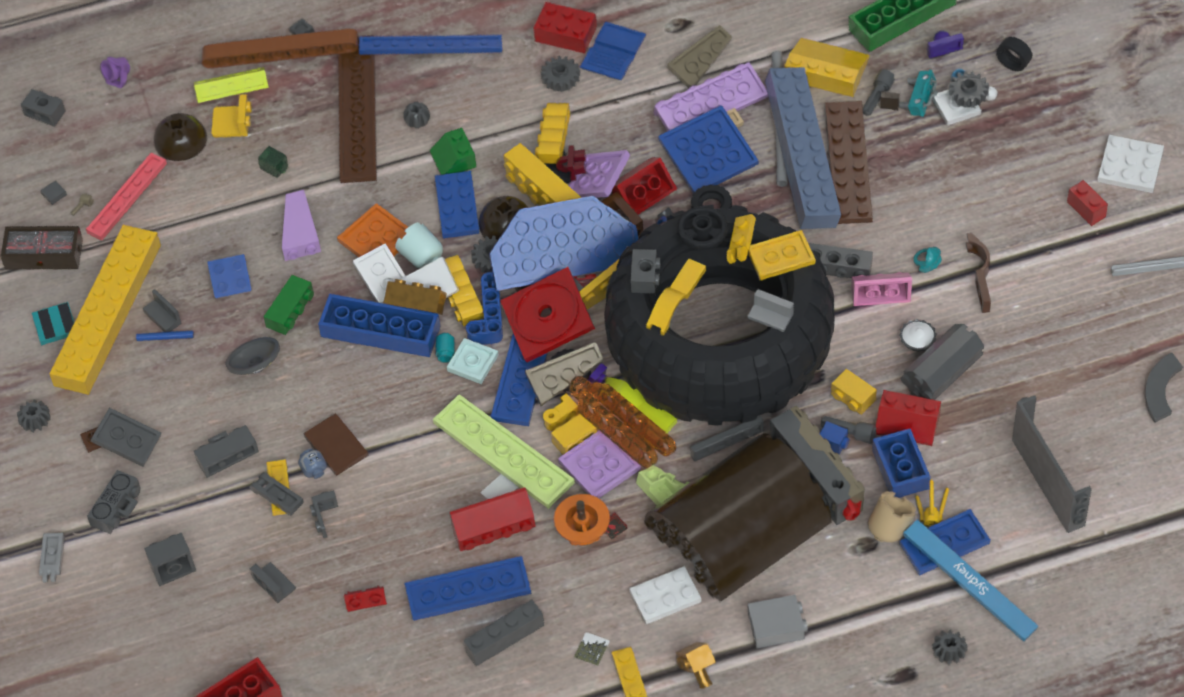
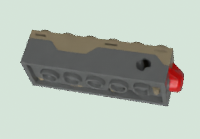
M796 405L771 419L770 435L772 439L778 438L785 443L809 469L810 472L808 474L812 482H817L824 494L821 498L824 501V506H829L833 522L839 525L846 520L852 521L856 519L860 512L863 511L865 488L860 481L853 477L851 469L848 466L845 467L840 455L837 452H833L828 440L821 437L816 425H812L809 422L807 414Z

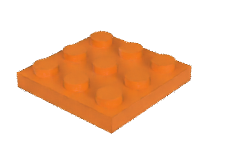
M376 203L337 237V240L358 257L383 244H386L392 255L395 256L399 252L395 248V244L399 237L402 239L407 234L405 230L408 226Z

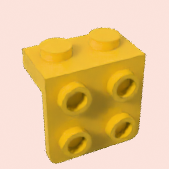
M247 94L239 95V106L215 107L213 109L211 132L213 137L248 136V127L251 126L249 112H252V104L248 102Z

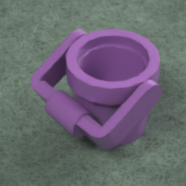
M108 57L101 62V72L106 83L122 88L126 84L127 74L130 72V65L127 59L124 57Z

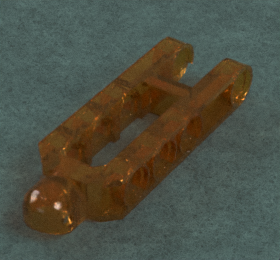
M576 376L571 380L569 391L578 400V413L640 466L650 468L657 463L658 456L655 450L666 457L676 451V443L672 437L609 384L591 383L582 376ZM607 395L611 397L612 403L608 400ZM588 405L593 409V413L589 411ZM621 406L625 409L626 415L622 412ZM602 417L606 419L607 425L603 423ZM635 418L639 421V425L636 424ZM616 429L620 431L621 437L618 436ZM663 442L667 444L668 450L664 448ZM644 454L648 455L650 462L646 460Z

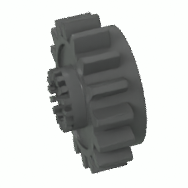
M558 56L556 60L552 57L551 62L545 61V66H542L541 79L543 84H547V88H551L553 91L563 92L570 90L573 86H576V82L580 81L578 63L574 64V59L568 60V56L564 59Z
M964 71V75L957 73V78L952 77V82H949V96H952L951 100L965 108L980 106L981 102H985L986 96L989 95V83H986V78H981L980 73L974 75V71L971 74Z
M486 236L485 241L479 239V245L474 244V250H471L472 263L482 273L492 272L489 253L498 241L495 236L492 239Z

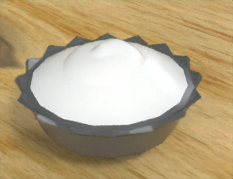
M918 319L914 321L909 320L907 324H903L899 334L901 342L912 351L926 350L936 341L935 337L937 335L931 323Z

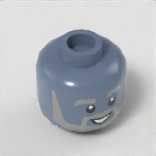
M308 449L300 454L298 464L306 477L317 479L324 475L327 462L320 451Z

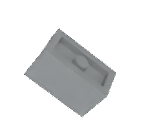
M757 289L754 295V306L748 314V319L784 332L794 315V303Z

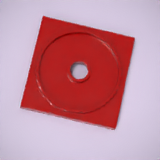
M569 267L500 300L524 360L527 363L595 329ZM545 308H552L549 316H540Z

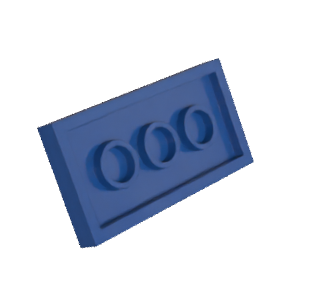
M471 171L436 175L435 182L443 239L480 234Z
M971 509L928 528L959 557L990 544L991 540ZM907 538L900 540V546L919 576L938 568L932 560Z

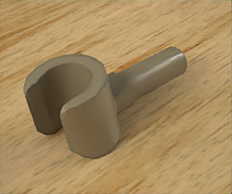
M82 194L79 204L73 209L71 214L74 216L84 205L90 207L94 202L92 196Z

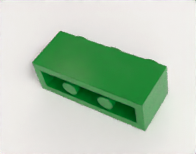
M294 275L290 276L264 315L266 328L286 335L294 327L296 319L304 312L305 305L314 296L310 281Z

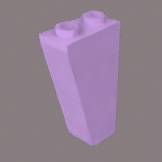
M304 190L286 194L282 251L285 261L321 252Z

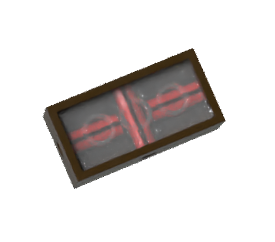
M5 226L0 257L5 270L79 269L83 237L79 226Z

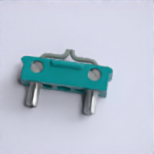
M931 69L929 71H919L917 78H908L907 80L908 84H915L910 102H900L899 107L909 108L912 116L923 117L933 96H936L938 91H935L937 82Z

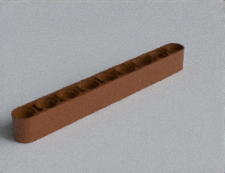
M340 29L208 44L202 48V65L206 68H219L351 53L358 49V32L354 29Z

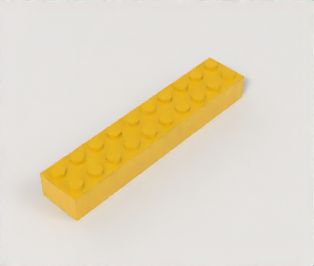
M122 225L49 373L55 387L87 395L90 394L161 247L157 232Z

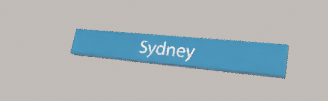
M916 520L903 533L904 537L1023 642L1038 629V625L919 520Z

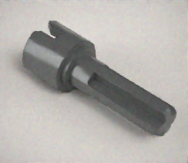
M881 69L873 81L875 87L862 108L863 114L866 116L871 115L881 98L882 91L888 92L893 85L895 78L891 71Z
M824 416L821 420V427L828 421L847 429L848 434L854 435L857 441L872 444L876 435L877 428L874 424L862 421L854 424Z

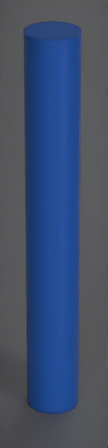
M193 330L136 334L137 341L194 338Z

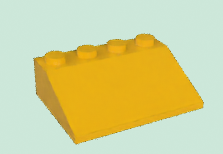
M801 38L790 52L784 68L804 67L809 86L854 97L870 55Z

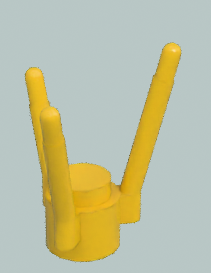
M930 480L929 507L925 511H923L919 496H915L920 513V522H923L927 527L942 522L949 488H945L940 509L937 511V508L934 507L933 480Z

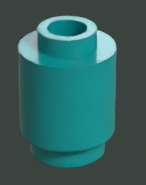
M441 333L436 337V357L440 362H450L455 354V338L449 333Z

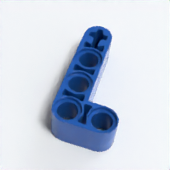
M488 272L481 277L484 320L470 321L466 325L467 339L481 345L499 343L503 339L500 292L495 290L492 272Z

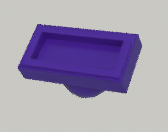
M946 31L937 32L933 38L934 41L928 42L927 55L929 58L962 50L964 42L962 33L950 36Z

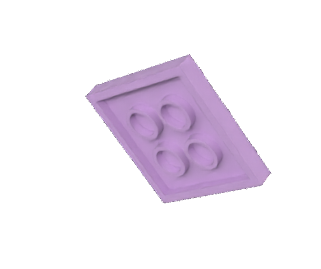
M627 150L586 154V174H578L576 180L571 181L568 186L582 198L588 196L596 198L608 197L630 157Z
M605 427L558 458L559 464L574 478L587 494L597 498L602 497L641 470V465Z

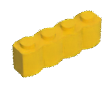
M547 103L546 108H543L542 115L544 120L540 122L539 146L535 148V156L543 163L556 164L557 159L563 156L570 120L569 103Z
M455 255L446 258L445 261L459 289L457 293L448 297L450 307H454L456 310L454 314L457 322L461 321L462 325L466 326L470 321L483 320V308L459 256Z

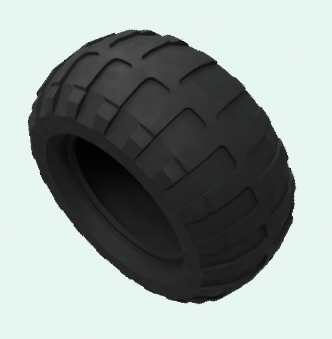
M703 205L714 208V205ZM732 205L731 209H717L727 220L728 232L720 245L709 250L692 249L680 240L677 225L680 217L685 213L683 210L669 215L665 222L660 224L654 223L640 233L639 239L635 243L627 246L623 251L617 264V271H613L606 289L604 320L607 343L612 357L617 365H619L621 374L633 390L637 388L646 402L652 407L660 410L665 409L673 413L675 418L691 422L692 419L708 421V425L720 426L722 422L738 420L741 423L756 420L757 416L767 412L775 413L783 409L791 398L802 394L809 387L815 377V371L820 370L830 350V342L835 324L834 293L826 277V270L816 251H812L816 264L763 280L759 279L748 254L745 261H740L737 258L735 263H728L727 250H729L736 217L753 214L756 221L751 245L796 232L791 227L781 225L774 216L764 212L759 215L748 212L747 208L738 205ZM696 216L686 222L684 229L693 228V219ZM709 216L712 219V227L715 229L721 228L719 221ZM633 249L657 251V258H660V269L656 270V274H659L660 279L659 286H655V293H631ZM688 259L706 266V271L695 288L710 284H730L744 287L755 293L758 289L794 303V315L784 332L768 326L763 332L752 339L728 346H709L695 343L678 335L670 327L665 335L660 334V327L653 325L651 329H648L646 325L659 296L666 288L672 285Z

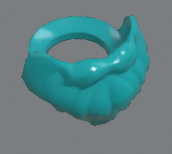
M935 246L922 249L914 255V263L916 266H919L921 272H930L941 263V250ZM927 252L925 261L917 260L920 254Z

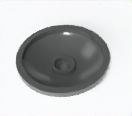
M262 337L246 342L228 356L225 365L229 372L236 375H250L261 372L278 356L280 351L279 342L272 337Z

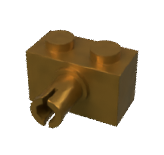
M696 642L676 652L677 665L680 669L695 674L700 689L713 684L705 667L716 662L708 643Z

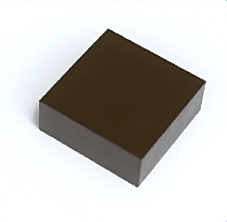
M882 91L880 108L898 111L900 94Z

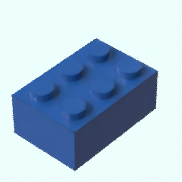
M911 429L873 439L872 452L889 492L896 493L894 496L900 498L929 489L931 476Z

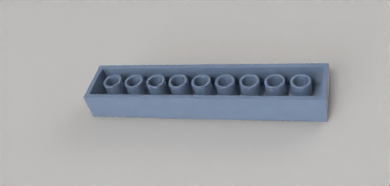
M769 68L765 85L800 229L836 228L841 212L805 68Z

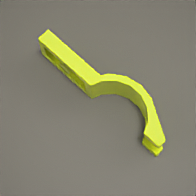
M607 377L603 386L596 389V393L604 398L606 396H613L621 400L628 406L636 418L664 435H667L677 423L675 416L663 409L660 410L652 407L646 402L637 388L633 390L624 380Z

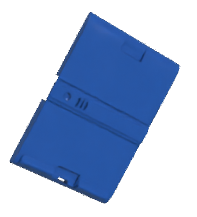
M605 21L595 39L593 47H590L580 68L622 80L635 58L646 33Z

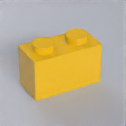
M845 369L831 383V394L838 401H842L850 410L856 411L860 415L876 401L877 389L848 369Z
M582 412L577 416H573L567 423L556 427L551 432L552 443L564 455L595 434L597 428Z

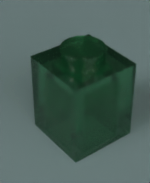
M268 146L258 157L260 169L276 178L288 168L286 155L271 146Z

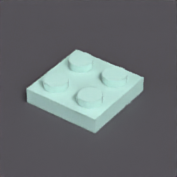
M464 338L449 362L447 371L482 384L499 353L495 349Z

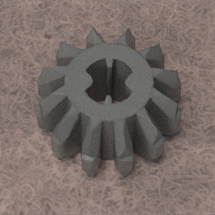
M35 399L32 403L26 401V406L20 405V411L17 412L19 425L25 431L31 430L33 433L36 429L41 431L42 426H48L47 421L51 420L49 408L42 401L38 403Z
M950 629L946 634L942 630L940 636H935L934 643L932 644L935 658L940 657L939 661L941 663L946 660L948 665L952 661L958 664L960 659L965 658V652L968 649L967 644H965V637H960L959 631L953 634Z

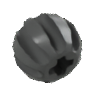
M415 101L406 106L403 118L408 126L419 129L428 124L430 111L424 103Z

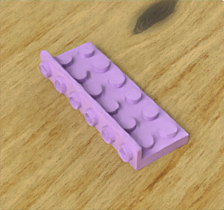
M748 62L746 64H739L729 72L724 71L714 79L709 78L703 84L694 85L683 93H676L666 101H659L654 107V115L659 116L667 131H670L721 105L726 111L733 108L739 111L767 98L768 93L752 65Z

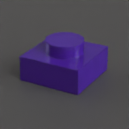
M601 363L589 376L587 384L591 388L604 382L607 377L605 375L607 367Z

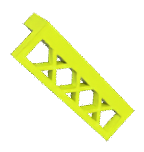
M264 67L197 81L194 82L198 103L268 88Z

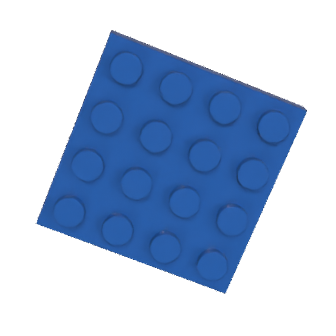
M722 105L658 136L659 142L692 193L704 185H718L759 164L758 158Z

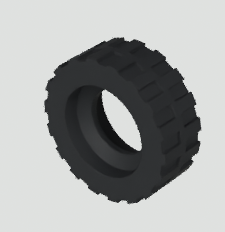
M704 185L700 189L698 188L691 198L692 209L693 207L702 206L703 202L709 199L718 200L721 203L720 209H731L732 197L729 191H726L724 187L719 185Z

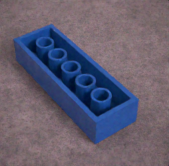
M329 294L318 323L320 335L323 338L431 357L436 337L441 327L439 314L334 294Z

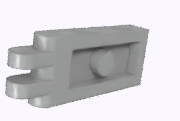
M43 533L39 574L43 576V582H48L49 575H51V582H56V575L61 574L64 547L63 533Z

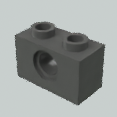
M31 89L21 103L24 116L53 127L56 126L66 112L63 101L60 98L52 97L34 89Z
M633 249L631 293H655V286H659L660 279L659 274H656V270L660 269V258H657L656 250Z

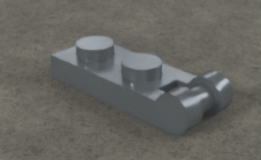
M264 472L259 476L257 482H253L249 486L255 494L261 495L290 516L304 503L303 498Z

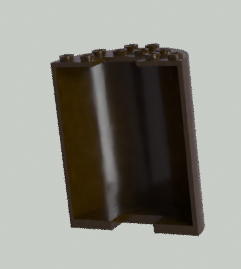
M763 433L647 512L644 523L649 530L653 529L661 543H665L669 548L677 546L681 550L682 556L693 563L696 581L699 584L703 583L709 595L721 602L832 523L829 506H824V501L821 498L824 496L817 482H812L808 474L810 471L801 459L778 438L773 440L770 434Z

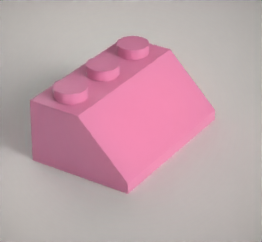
M909 272L852 277L853 305L864 306L911 302L912 277Z

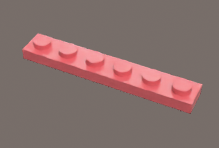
M150 153L86 228L87 234L102 241L166 166V159Z

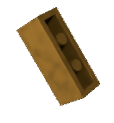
M395 279L394 282H387L383 303L443 315L447 293L441 291V287L430 285V288H424V284L412 282V285H407L406 281Z

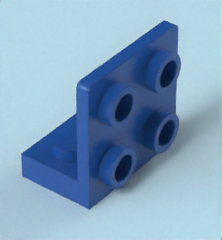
M244 254L207 262L215 298L252 290Z

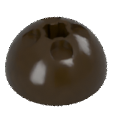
M175 113L165 117L158 124L154 133V147L157 153L171 161L191 159L197 156L207 143V132L203 124L194 116L186 113Z
M499 196L492 199L484 206L479 216V230L484 238L487 236L489 239L495 236L496 240H498L519 209L529 207L522 200L513 196Z

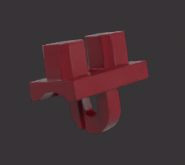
M571 145L568 149V156H561L557 159L556 167L559 171H571V181H575L578 174H586L585 162L587 157L585 149L575 150L574 145Z

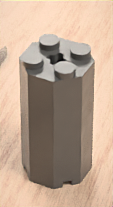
M954 324L904 371L901 381L908 387L911 392L910 394L936 400L983 355L984 352L981 351L984 349V344L977 333L973 330L971 332L967 331L966 328L968 326L965 324Z

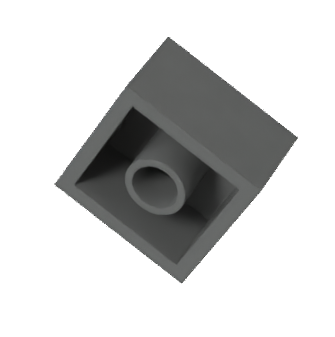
M182 532L177 535H171L165 540L152 543L144 548L159 587L196 571L191 552Z

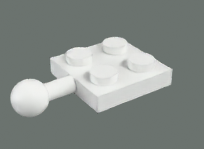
M989 86V95L986 96V100L992 101L997 97V90ZM949 89L937 93L932 98L947 126L981 115L979 105L973 108H965L952 101V96H949Z

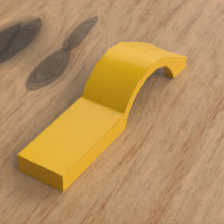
M691 259L687 260L672 285L666 288L659 296L646 328L651 329L655 325L661 328L660 334L665 335L676 307L683 299L689 298L706 271L705 265Z

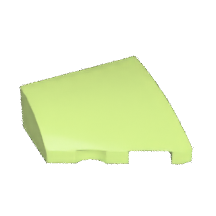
M656 466L638 472L636 484L656 505H659L690 483L688 481L685 484L675 480V475L666 473Z

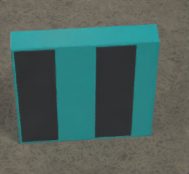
M68 302L32 312L41 346L67 338L74 325Z

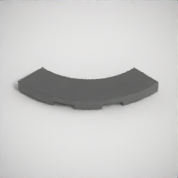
M1172 352L1163 357L1154 366L1147 379L1145 388L1146 406L1154 423L1170 416L1172 413L1166 400L1165 390L1170 379L1183 368Z

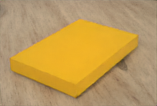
M802 230L750 245V250H748V255L760 280L816 264V259Z

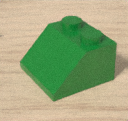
M462 127L445 133L430 149L431 156L440 175L464 172L477 167L475 153Z

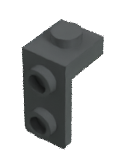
M334 490L322 492L320 495L311 497L313 505H310V510L313 517L317 516L318 521H315L318 533L322 532L323 538H327V533L320 512L338 507Z

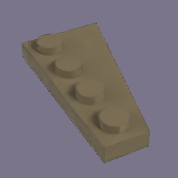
M719 25L667 64V68L689 89L700 81L730 43L732 36Z
M596 342L528 369L525 371V375L540 406H543L602 363L604 358Z

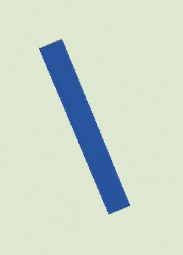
M502 35L359 37V54L502 53Z

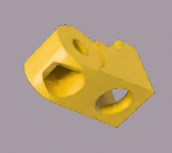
M567 393L560 397V404L544 412L543 420L547 430L553 431L556 427L567 423L573 416L579 415L578 405Z

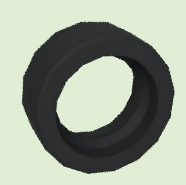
M1016 37L1005 38L996 49L998 60L1012 71L1024 70L1033 56L1030 47ZM1009 50L1015 52L1020 58L1015 57Z

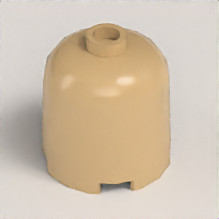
M886 491L881 494L868 520L870 532L880 542L893 543L900 540L916 516V507L905 497L902 500L895 497L896 493Z

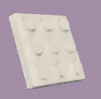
M1109 135L1097 182L1153 193L1164 146Z

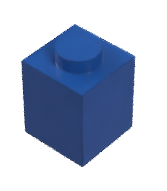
M826 421L820 432L821 437L828 440L834 453L837 452L840 455L842 449L847 448L850 441L847 429Z

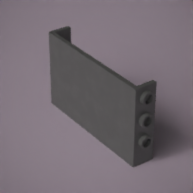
M1036 396L1024 397L1016 404L1012 441L1066 532H1072L1086 525L1092 488L1088 486L1077 491L1073 489L1033 422Z

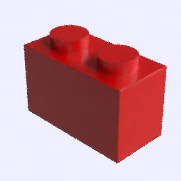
M1084 180L1069 189L1067 203L1091 226L1106 217L1108 203Z

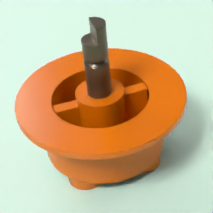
M576 494L566 498L558 505L554 514L556 530L574 546L589 545L600 540L610 522L609 510L605 503L589 494Z

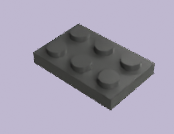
M109 407L91 438V442L144 467L162 433Z

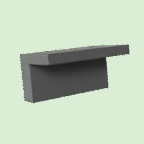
M154 289L152 290L154 300L143 307V311L162 331L171 332L182 324L179 313Z
M271 562L262 569L257 564L250 568L252 578L277 603L296 589V586Z

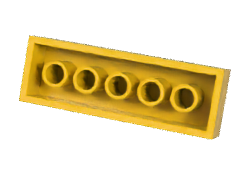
M521 143L503 155L507 180L510 183H514L522 194L529 196L534 205L540 206L582 198Z

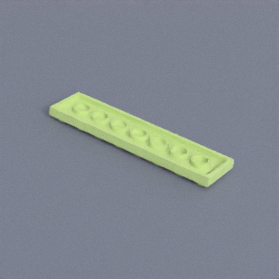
M460 394L433 419V423L519 488L525 487L530 496L548 509L575 483L574 478Z

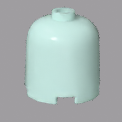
M419 222L408 227L405 230L407 234L402 239L399 237L395 244V248L418 269L441 258L443 253L441 242L423 223L420 224Z

